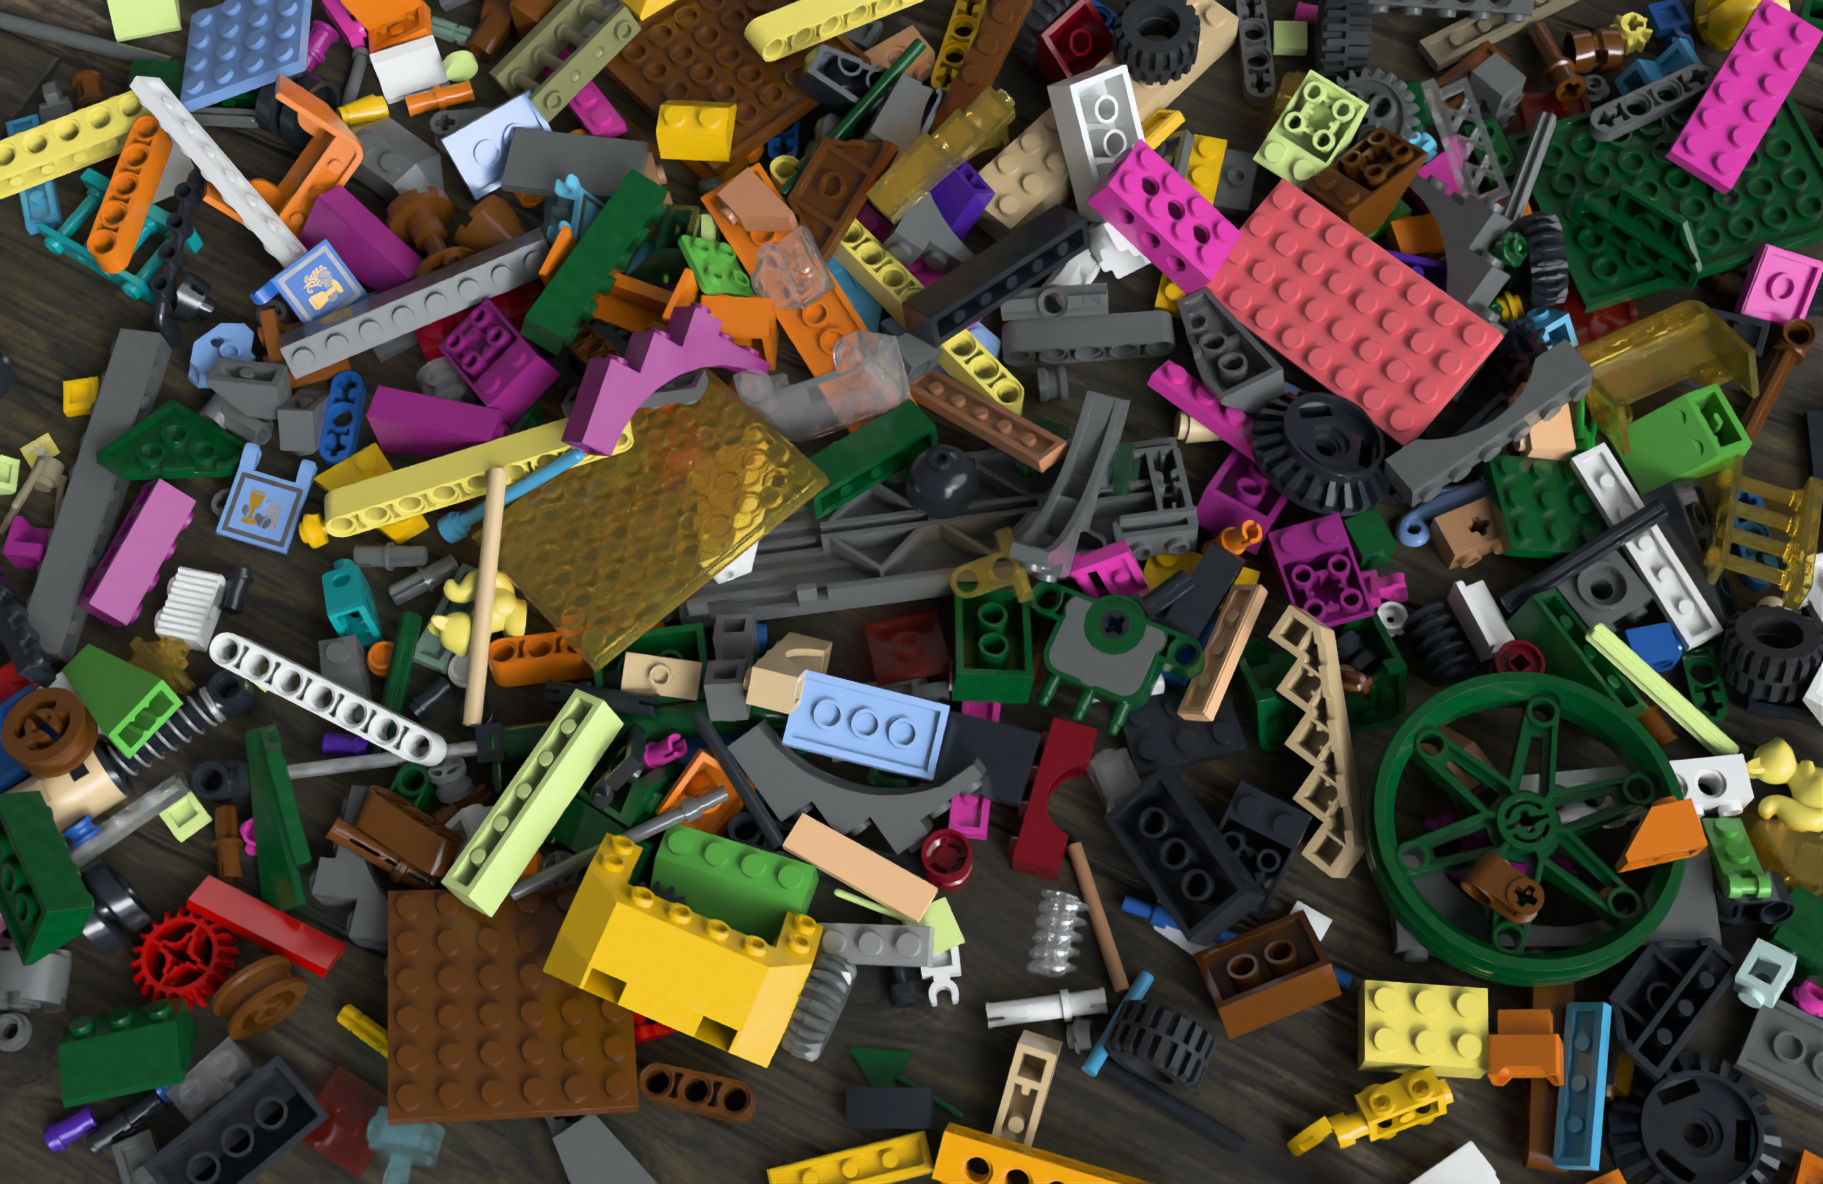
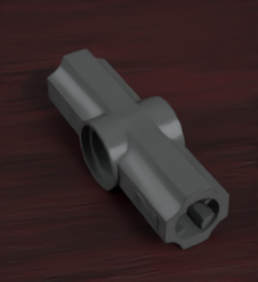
M1107 283L1053 284L1046 287L1027 288L1000 306L1002 321L1038 318L1055 320L1069 316L1109 314ZM1049 293H1058L1063 297L1064 307L1062 309L1054 311L1046 306L1045 297Z

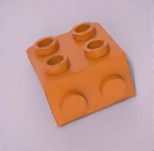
M340 0L368 30L369 54L432 35L431 9L423 0Z

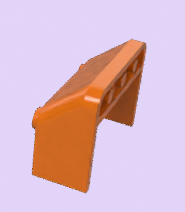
M279 74L276 78L275 98L298 112L300 126L306 132L313 135V138L278 187L262 178L251 179L248 182L296 238L299 239L317 196L339 185L344 187L362 161L363 148L360 140L327 103L284 75ZM205 179L203 201L243 224L240 215L233 207L223 201L222 194L211 182Z
M564 225L539 271L545 288L577 245L570 228ZM685 268L674 292L616 273L614 278L617 280L607 297L600 295L596 301L599 307L592 319L603 321L605 324L610 322L615 324L617 328L630 333L648 332L650 328L666 332L674 307H690L691 303L701 304V295L693 271Z

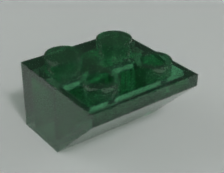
M667 205V210L660 222L656 224L652 221L648 227L651 232L641 248L638 246L633 248L632 253L634 256L628 266L626 276L646 283L678 284L685 268L690 269L678 244V240L682 235L701 238L702 213L700 206Z

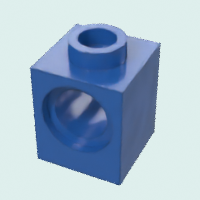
M1670 622L1628 629L1620 637L1621 641L1657 673L1672 670L1682 654L1681 640L1678 635L1673 634Z

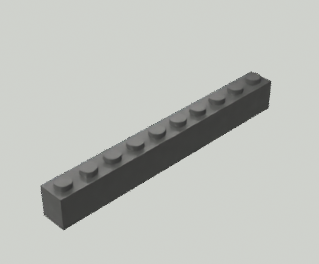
M120 328L117 340L112 343L110 350L111 358L107 370L103 372L100 380L101 389L97 401L91 406L90 422L86 433H83L81 436L80 452L76 464H73L70 469V482L65 496L60 499L59 515L55 527L49 532L48 548L44 560L38 565L37 581L33 593L28 596L26 601V610L29 614L27 619L31 627L39 634L40 640L38 641L42 649L52 660L50 665L65 667L74 658L88 614L87 611L76 606L110 546L130 480H124L97 464L96 453L153 412L172 349L161 333Z

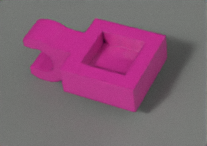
M1377 570L1360 572L1373 608L1382 606L1381 598L1397 603L1408 600L1404 573H1392L1388 576L1378 577Z

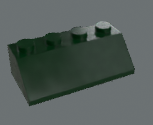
M40 791L0 794V913L23 966H29L82 934L89 917L94 912L93 896L87 892L80 878L79 866L73 863L67 850L66 839L64 835L60 834L54 822L53 811L50 806L46 805Z

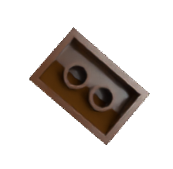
M1303 909L1193 954L1229 1040L1342 995L1332 964Z

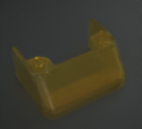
M1683 301L1576 349L1594 368L1591 390L1584 397L1593 419L1599 429L1624 456L1631 453L1627 426L1632 422L1633 414L1628 404L1682 380L1692 377L1703 386L1715 383L1721 386L1734 380L1752 398L1760 396L1755 350L1701 301Z

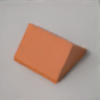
M699 748L655 812L657 815H661L680 806L679 801L693 795L695 799L723 785L729 800L701 812L702 817L688 823L687 820L678 823L722 837L728 828L731 818L739 813L745 804L710 749ZM742 770V772L744 773L747 780L749 781V783L755 791V785L752 783L747 774Z

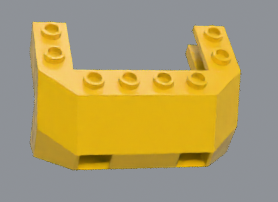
M607 832L576 893L543 968V972L767 1068L785 1032L799 999L798 996L801 994L804 983L812 968L824 926L817 924L814 919L807 915H796L788 911L779 937L776 936L772 946L768 945L765 940L758 936H747L733 930L721 920L708 919L692 912L684 904L671 903L655 896L652 891L645 887H634L628 884L643 848L635 845L631 839L625 836H614Z

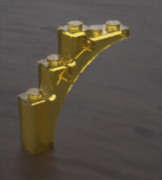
M989 85L964 112L957 108L931 136L925 131L865 194L868 200L895 225L922 197L957 167L989 148H997L1001 151L1010 142L1007 131L1009 128L1007 126L1016 117L1015 109L1012 107L1015 104L1014 100L1001 88L996 92Z

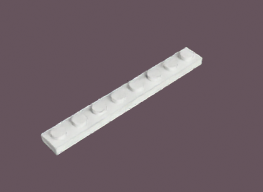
M136 76L130 84V88L139 97V102L159 120L160 127L180 145L182 153L194 161L201 170V175L211 182L222 194L223 201L233 207L240 215L243 224L258 236L263 242L264 249L274 256L284 268L305 254L308 250L165 83L156 77Z

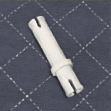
M1104 987L1070 993L1068 989H1062L1060 994L986 1003L989 1029L1064 1018V1022L1072 1021L1074 1016L1108 1013Z

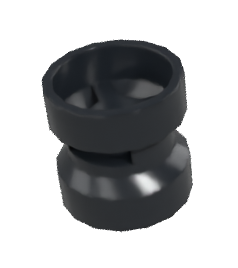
M1355 630L1347 632L1336 641L1339 664L1350 665L1355 671L1362 672L1364 675L1380 660V656L1373 649L1366 648L1362 644V637Z

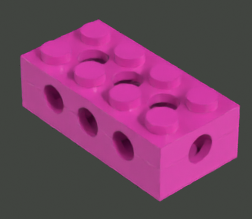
M1142 139L1118 155L1086 201L1186 295L1193 293L1212 281L1242 234Z

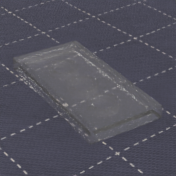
M178 771L100 824L102 829L84 844L75 849H71L68 846L67 850L73 863H76L79 868L189 794L190 780L185 773Z

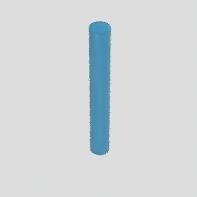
M1141 970L1083 1064L1082 1070L1092 1077L1097 1075L1109 1055L1104 1049V1044L1123 1002L1130 999H1143L1154 980L1150 973Z

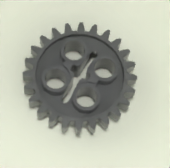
M1365 67L1362 70L1361 77H1358L1353 70L1349 71V81L1347 82L1339 76L1337 77L1339 87L1369 105L1347 151L1379 126L1386 128L1405 140L1418 138V135L1411 130V127L1421 124L1417 117L1412 116L1420 110V107L1415 103H1410L1414 100L1415 95L1410 90L1406 91L1408 86L1402 80L1397 82V77L1390 72L1385 77V73L1380 68H1377L1372 76L1371 71ZM1386 105H1391L1389 113L1386 116L1379 117L1381 109Z

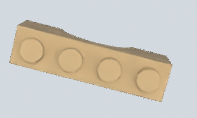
M789 632L780 642L777 641L771 650L768 649L762 658H758L752 668L748 667L743 681V690L748 691L746 704L791 715L800 706L806 671L810 670L827 675L833 642Z

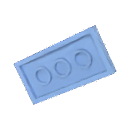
M807 670L800 706L788 716L781 745L932 782L950 706Z

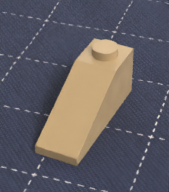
M1027 1030L1023 1031L1017 1043L992 1135L1032 1147L1054 1075L1062 1041Z

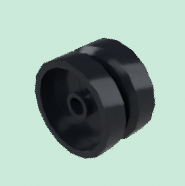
M306 70L287 77L327 103L335 113L336 108L340 107V93L333 83L317 75H312V73ZM276 81L262 86L255 106L256 121L259 127L304 150L313 138V135L306 132L300 126L298 112L275 98Z
M98 855L81 869L82 877L92 892L87 888L86 890L91 893L94 899V912L89 917L83 934L104 954L110 956L126 942L125 933L116 919L130 931L138 933L150 923V920H154V917L129 881Z

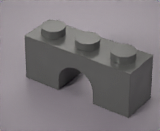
M754 613L717 615L713 633L715 660L708 661L704 680L710 721L728 722L749 720L751 705L746 704L748 691L743 690V681L748 667L752 668L756 664L760 653Z

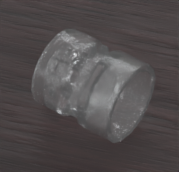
M446 357L430 361L416 375L415 381L423 395L478 405L479 403L474 390Z

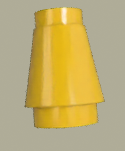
M374 94L336 108V114L347 127L389 117L384 97L375 96Z

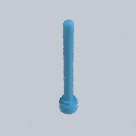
M574 448L507 487L505 490L504 506L581 462L584 459V452ZM485 501L464 513L452 511L439 518L437 526L442 537L451 544L466 537L471 529V525L484 518Z

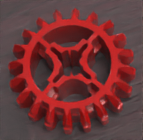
M179 906L176 917L170 911H164V922L160 924L156 920H150V925L154 930L150 934L139 933L140 938L145 943L143 946L132 948L133 953L140 957L130 963L131 968L139 972L133 977L134 982L138 986H143L140 990L141 994L147 999L152 998V1002L159 999L171 1000L185 997L190 1012L193 1011L195 1002L202 1008L208 1007V996H214L221 984L229 980L227 977L228 972L239 971L238 965L231 961L241 955L240 950L233 946L238 941L237 936L229 932L228 929L193 911L190 913L186 907ZM186 934L181 940L172 942L179 936ZM211 939L213 948L210 964H207L205 955L209 949L207 944ZM164 954L166 957V964L164 969L162 970V973H164V975L161 979L160 961L162 955ZM175 954L183 957L188 955L197 964L194 965L188 961L184 964ZM195 976H201L200 978H198V979H197L196 981H194L193 983L188 984V985L185 986V984H186L191 978H193V977H195Z

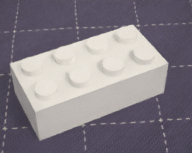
M1126 64L1101 65L1047 86L1079 215L1086 217L1087 221H1107L1086 201L1118 155L1140 139L1145 142Z

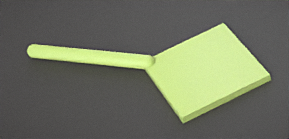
M839 888L834 891V894L840 898L900 920L903 925L934 927L933 956L965 943L946 897L931 902L917 925L881 904Z

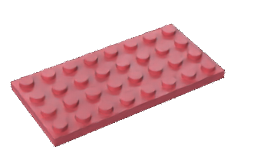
M1284 178L1281 179L1239 229L1242 233L1212 281L1198 289L1207 287L1248 331L1330 393L1344 397L1363 408L1380 430L1402 447H1405L1423 433L1504 338L1499 330Z

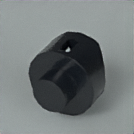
M187 272L182 283L175 285L178 289L177 297L169 303L168 312L185 323L193 315L204 321L211 314L217 303L207 296L211 284L196 274Z

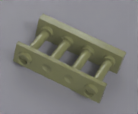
M561 0L489 74L505 95L511 99L522 90H530L532 94L528 99L544 120L549 123L641 30V27L623 4L610 15L603 11L604 6L599 0ZM594 20L600 26L588 38L580 34ZM569 43L577 47L565 61L556 57ZM547 66L554 72L540 85L533 79Z

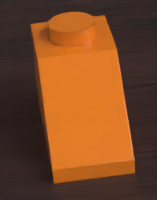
M1670 796L1652 802V807L1640 819L1615 865L1617 872L1620 873L1697 856L1708 843L1692 798L1677 801L1675 796Z

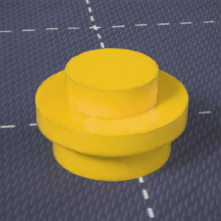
M1508 290L1503 292V296L1496 298V303H1500L1503 307V312L1500 315L1502 321L1506 320L1509 323V320L1524 315L1523 306L1518 295L1512 296Z

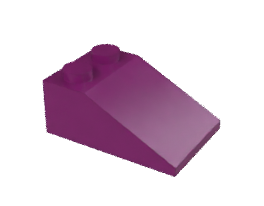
M1234 448L1202 495L1197 506L1198 525L1204 527L1207 531L1219 535L1222 530L1228 527H1238L1247 520H1253L1254 524L1252 526L1256 523L1260 525L1262 538L1259 542L1247 546L1245 550L1257 555L1267 539V533L1272 531L1289 499L1278 492L1267 481L1255 462Z

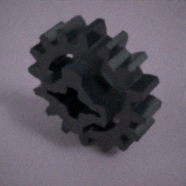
M1520 318L1509 320V323L1506 320L1500 322L1502 326L1509 330L1504 336L1506 339L1500 341V343L1502 342V348L1498 350L1499 343L1486 360V368L1480 372L1481 376L1489 374L1492 377L1488 384L1490 388L1499 384L1501 385L1500 392L1502 390L1506 393L1512 391L1514 395L1521 383L1528 382V376L1532 374L1531 368L1534 366L1535 359L1548 351V347L1555 343L1553 339L1546 341L1543 339V335L1546 332L1544 327L1536 331L1533 330V320L1526 321L1523 324Z

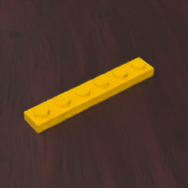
M1194 134V142L1185 180L1214 206L1228 140ZM1163 272L1154 310L1167 311L1172 314V317L1180 318L1176 301L1187 295Z

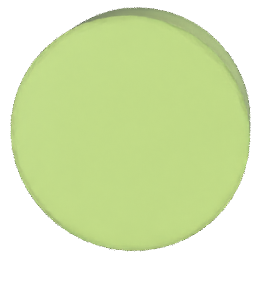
M460 50L449 54L445 58L443 68L449 80L462 82L472 78L477 73L478 64L471 52Z

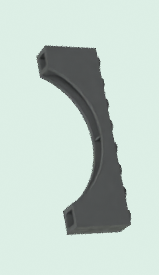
M1700 852L1697 856L1687 858L1684 878L1670 911L1658 928L1629 955H1640L1647 944L1655 941L1713 938L1722 946L1709 852ZM1401 855L1402 861L1406 866L1410 868L1420 867L1419 861L1414 855ZM1444 873L1412 880L1423 897L1446 920L1465 933L1481 941H1487L1488 921L1482 906L1463 894L1449 881ZM1625 907L1618 913L1628 915V908ZM1389 909L1393 956H1403L1405 962L1411 963L1424 962L1428 960V956H1435L1421 946L1402 927ZM1603 919L1581 925L1562 927L1530 924L1524 952H1554L1578 947L1603 936L1614 927L1607 924ZM1497 935L1498 942L1503 948L1508 950L1515 949V943L1509 935Z

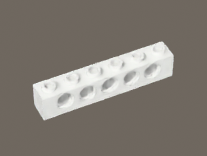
M1743 754L1669 761L1678 779L1684 800L1692 798L1695 810L1700 818L1704 814L1717 812L1720 817L1738 815L1754 799ZM1625 765L1556 772L1555 790L1631 774ZM1539 774L1523 775L1519 790L1532 791L1538 794ZM1698 783L1707 785L1711 789L1713 796L1701 792ZM1627 787L1628 792L1635 799L1643 800V796L1638 789ZM1611 797L1595 799L1598 807H1590L1584 802L1559 807L1557 812L1562 825L1614 805ZM1645 809L1604 825L1603 828H1617L1624 826L1627 821L1640 820L1648 810ZM1518 821V823L1515 825V827H1518V828L1523 827V826L1520 825L1519 821ZM1525 826V828L1527 829L1528 832H1529L1530 829L1533 827V826H1531V827Z

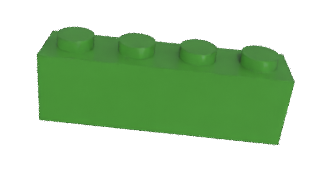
M676 824L667 828L655 857L650 889L653 888L656 881L660 882L661 891L664 892L673 886L675 888V899L684 896L686 898V906L692 912L708 919L721 920L733 930L747 936H758L765 940L766 943L773 944L776 936L779 937L788 911L796 915H807L819 877L816 866Z

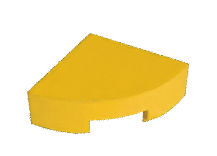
M1324 1116L1295 1136L1286 1145L1294 1157H1299L1327 1139L1332 1133L1333 1127Z

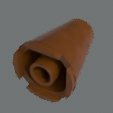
M493 194L483 199L470 211L468 215L472 218V221L467 227L462 224L459 226L453 245L455 247H468L479 253L529 231L505 199Z

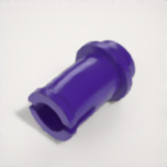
M327 732L323 738L322 750L324 755L352 757L372 754V742L358 735Z
M86 1104L80 1110L57 1123L54 1121L49 1122L48 1128L43 1130L42 1134L53 1152L58 1149L64 1151L68 1149V1143L99 1126V1121L91 1107Z

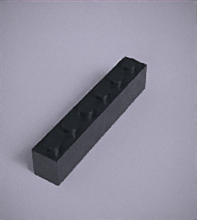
M1059 204L1054 205L904 301L902 308L907 333L934 348L942 345L1088 249L1090 245L1087 218Z

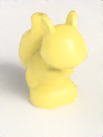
M478 569L469 572L460 584H457L453 579H448L443 587L445 596L455 603L475 601ZM497 570L491 635L494 632L502 631L505 638L524 636L527 615L526 600L516 598L511 580L505 573ZM474 607L470 614L454 612L447 616L433 615L431 623L427 627L430 633L439 637L444 648L461 658L467 657L470 654Z
M1776 736L1759 746L1754 752L1753 759L1746 763L1749 779L1759 778L1761 781L1769 784L1786 783L1792 793V798L1784 795L1765 797L1759 803V815L1766 820L1776 815L1785 828L1797 834L1808 835L1822 832L1823 768L1814 766L1813 761L1809 760L1797 763L1792 748L1783 738Z

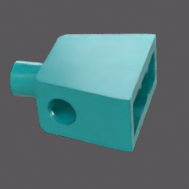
M340 559L334 562L332 565L333 571L324 573L322 583L327 615L339 637L355 634L364 648L384 641L374 597L359 566L355 565L350 559ZM358 611L359 617L354 618L349 613Z

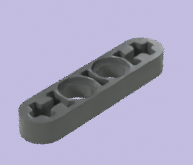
M1237 0L1235 16L1239 18L1237 39L1244 97L1250 105L1264 107L1272 102L1276 86L1266 1ZM1246 5H1252L1253 10H1255L1253 18H1249V9ZM1256 30L1262 34V37L1257 40H1251L1245 36V32ZM1253 57H1259L1266 64L1262 67H1253L1248 63V60ZM1257 79H1261V88L1264 93H1258L1257 88H1255Z
M1704 64L1689 65L1596 108L1589 119V135L1601 142L1611 141L1699 101L1715 76L1713 70ZM1693 78L1695 81L1703 80L1704 82L1703 85H1701L1699 82H1693L1690 84V81ZM1662 90H1668L1676 98L1672 101H1664L1658 97L1657 93ZM1631 104H1638L1644 108L1645 113L1633 115L1627 111L1626 107ZM1600 120H1602V122L1605 124L1599 125L1598 123ZM1612 122L1611 127H1608L1606 125L1607 123Z

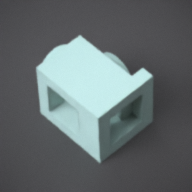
M1758 938L1735 976L1733 990L1739 992V999L1750 1007L1761 1008L1762 1005H1765L1772 1009L1787 982L1790 981L1794 974L1797 957Z

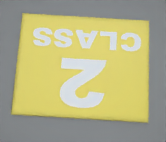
M49 433L20 448L31 468H33L37 456L54 457L60 453Z

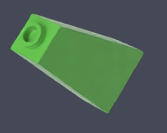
M89 643L62 669L102 732L128 759L183 704L163 679Z

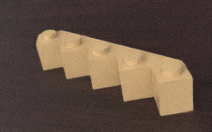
M1289 605L1268 637L1298 659L1276 690L1306 712L1285 742V745L1314 766V769L1297 791L1293 800L1323 822L1301 854L1331 878H1346L1365 852L1362 837V805L1334 630L1304 609Z

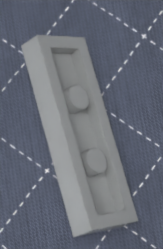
M818 923L824 926L816 952V962L821 955L828 952L835 956L844 957L854 965L933 967L934 927Z

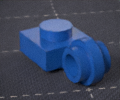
M1668 0L1647 5L1644 15L1648 19L1647 21L1656 39L1669 36L1665 44L1666 50L1678 38L1687 39L1694 50L1692 36L1685 34L1689 31L1692 23L1680 0Z

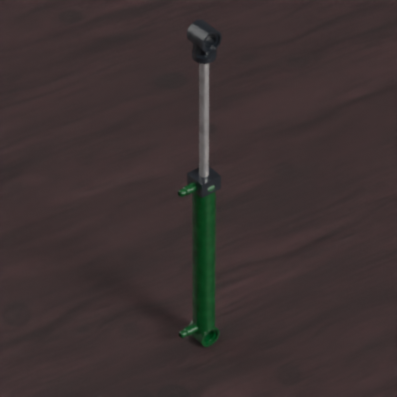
M706 699L653 706L660 709L656 718L614 712L624 725L607 750L634 723L647 732L645 744L649 742L658 743L675 733L681 735L679 740L701 738L702 736L690 718L701 710H704L709 718ZM751 705L749 720L733 722L711 721L719 735L747 732L764 719L767 720L772 728L786 727L789 714ZM554 719L505 725L502 722L476 725V740L446 744L447 752L444 759L456 756L468 757L478 755V763L485 768H490L494 793L501 795L506 790L505 766L513 765V762L526 760ZM429 747L418 748L421 757L428 752ZM795 748V752L799 756L807 754V751ZM383 752L287 765L290 779H299L406 765L414 762H410L392 752ZM248 759L225 762L208 760L202 762L192 773L191 784L193 790L203 798L220 803L231 801L234 798L251 796ZM221 773L222 783L216 790L212 791L210 786L211 780L216 774Z

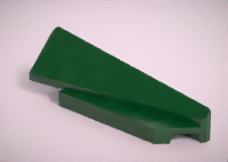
M276 724L248 731L245 738L261 900L285 913L308 906L299 869L314 865L277 727Z

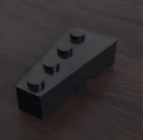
M820 44L805 57L792 84L844 118L888 68L880 65L877 67L864 63L862 58L828 45ZM914 79L915 81H917L919 84L922 85V81H919V80H917V79ZM924 86L931 91V95L926 103L921 121L920 147L948 92L938 87L932 89ZM889 89L855 126L864 132L866 131Z

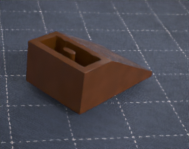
M1379 126L1303 185L1302 188L1305 194L1367 237L1385 222L1428 158V152L1386 128Z

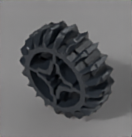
M1552 211L1532 212L1530 215L1521 217L1517 227V232L1527 240L1529 251L1526 259L1520 265L1521 284L1523 285L1526 301L1532 308L1540 306L1549 308L1564 303L1567 298L1569 285L1567 247L1565 246L1564 234L1559 218Z

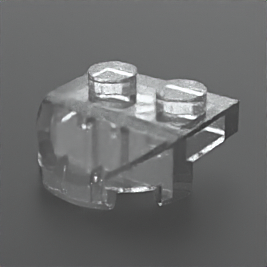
M801 225L775 245L766 242L756 253V257L759 259L755 273H751L752 287L756 295L772 298L774 307L784 310H800L811 305L836 287L807 227Z

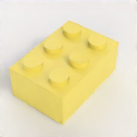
M1365 980L1358 991V1070L1404 1074L1410 1070H1423L1431 1067L1436 1076L1480 1079L1488 1071V988Z

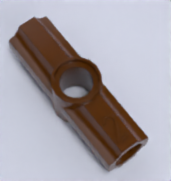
M511 0L485 1L481 11V22L466 44L467 51L471 52L478 61L483 63L493 61L508 35L514 36L518 33L509 7Z

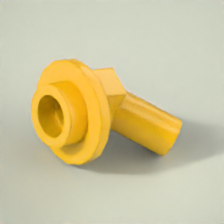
M321 513L305 514L303 522L299 523V533L302 541L305 544L309 543L313 549L329 542L327 536L329 533L325 529V520L323 521Z

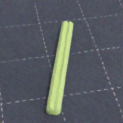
M1598 622L1587 631L1585 639L1713 755H1734L1739 752V746L1603 623Z

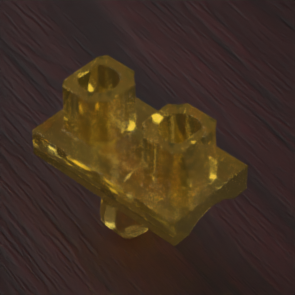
M136 636L129 644L135 653L128 663L163 679L175 694L178 692L190 694L196 687L183 671L189 665L185 658L190 650L189 645L183 639L170 641L168 637H164L160 641L154 640L145 643L141 637Z

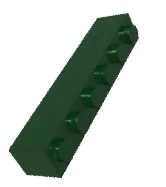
M631 169L526 314L520 334L556 356L560 354L565 345L571 348L581 333V329L578 328L583 320L589 322L599 307L596 301L600 295L607 297L616 283L617 279L614 276L617 271L624 272L634 256L631 253L635 246L641 248L651 232L648 227L652 221L658 224L664 216L668 206L663 203L668 190L636 170Z

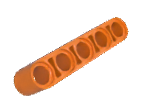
M154 115L140 116L132 124L87 240L88 251L99 267L108 274L122 272L128 266L172 151L173 142L169 134L160 127L159 120Z
M654 621L635 622L631 627L623 628L608 625L501 638L490 643L488 664L494 682L502 687L547 683L548 680L566 681L594 677L590 636L666 626L663 623Z

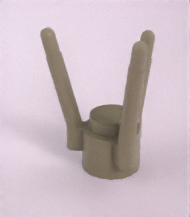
M37 456L28 479L11 504V509L0 526V535L5 534L12 523L13 517L18 514L33 488L41 492H51L52 488H57L54 511L55 527L59 515V502L65 496V488L69 481V477L62 475L65 469L63 463L50 456Z

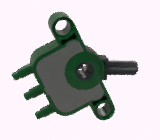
M1183 569L1179 570L1142 598L1136 591L1129 597L1113 594L1103 596L1097 600L1057 583L1042 581L1034 585L1030 591V604L1040 620L1054 626L1043 653L1044 664L1049 672L1039 691L1040 695L1037 699V704L1047 707L1050 700L1053 699L1059 684L1080 692L1071 714V718L1076 721H1082L1093 699L1114 706L1108 720L1109 724L1106 728V733L1116 736L1119 729L1123 726L1129 711L1140 708L1148 701L1162 670L1185 679L1195 678L1200 675L1205 666V658L1199 642L1188 635L1160 625L1155 616L1193 589L1194 582L1189 574ZM1047 596H1056L1058 598L1053 607L1048 609L1040 607L1041 601ZM1117 625L1123 629V632L1118 635L1115 631H1111V627ZM1183 651H1193L1197 654L1195 660L1186 665L1178 663L1177 657Z

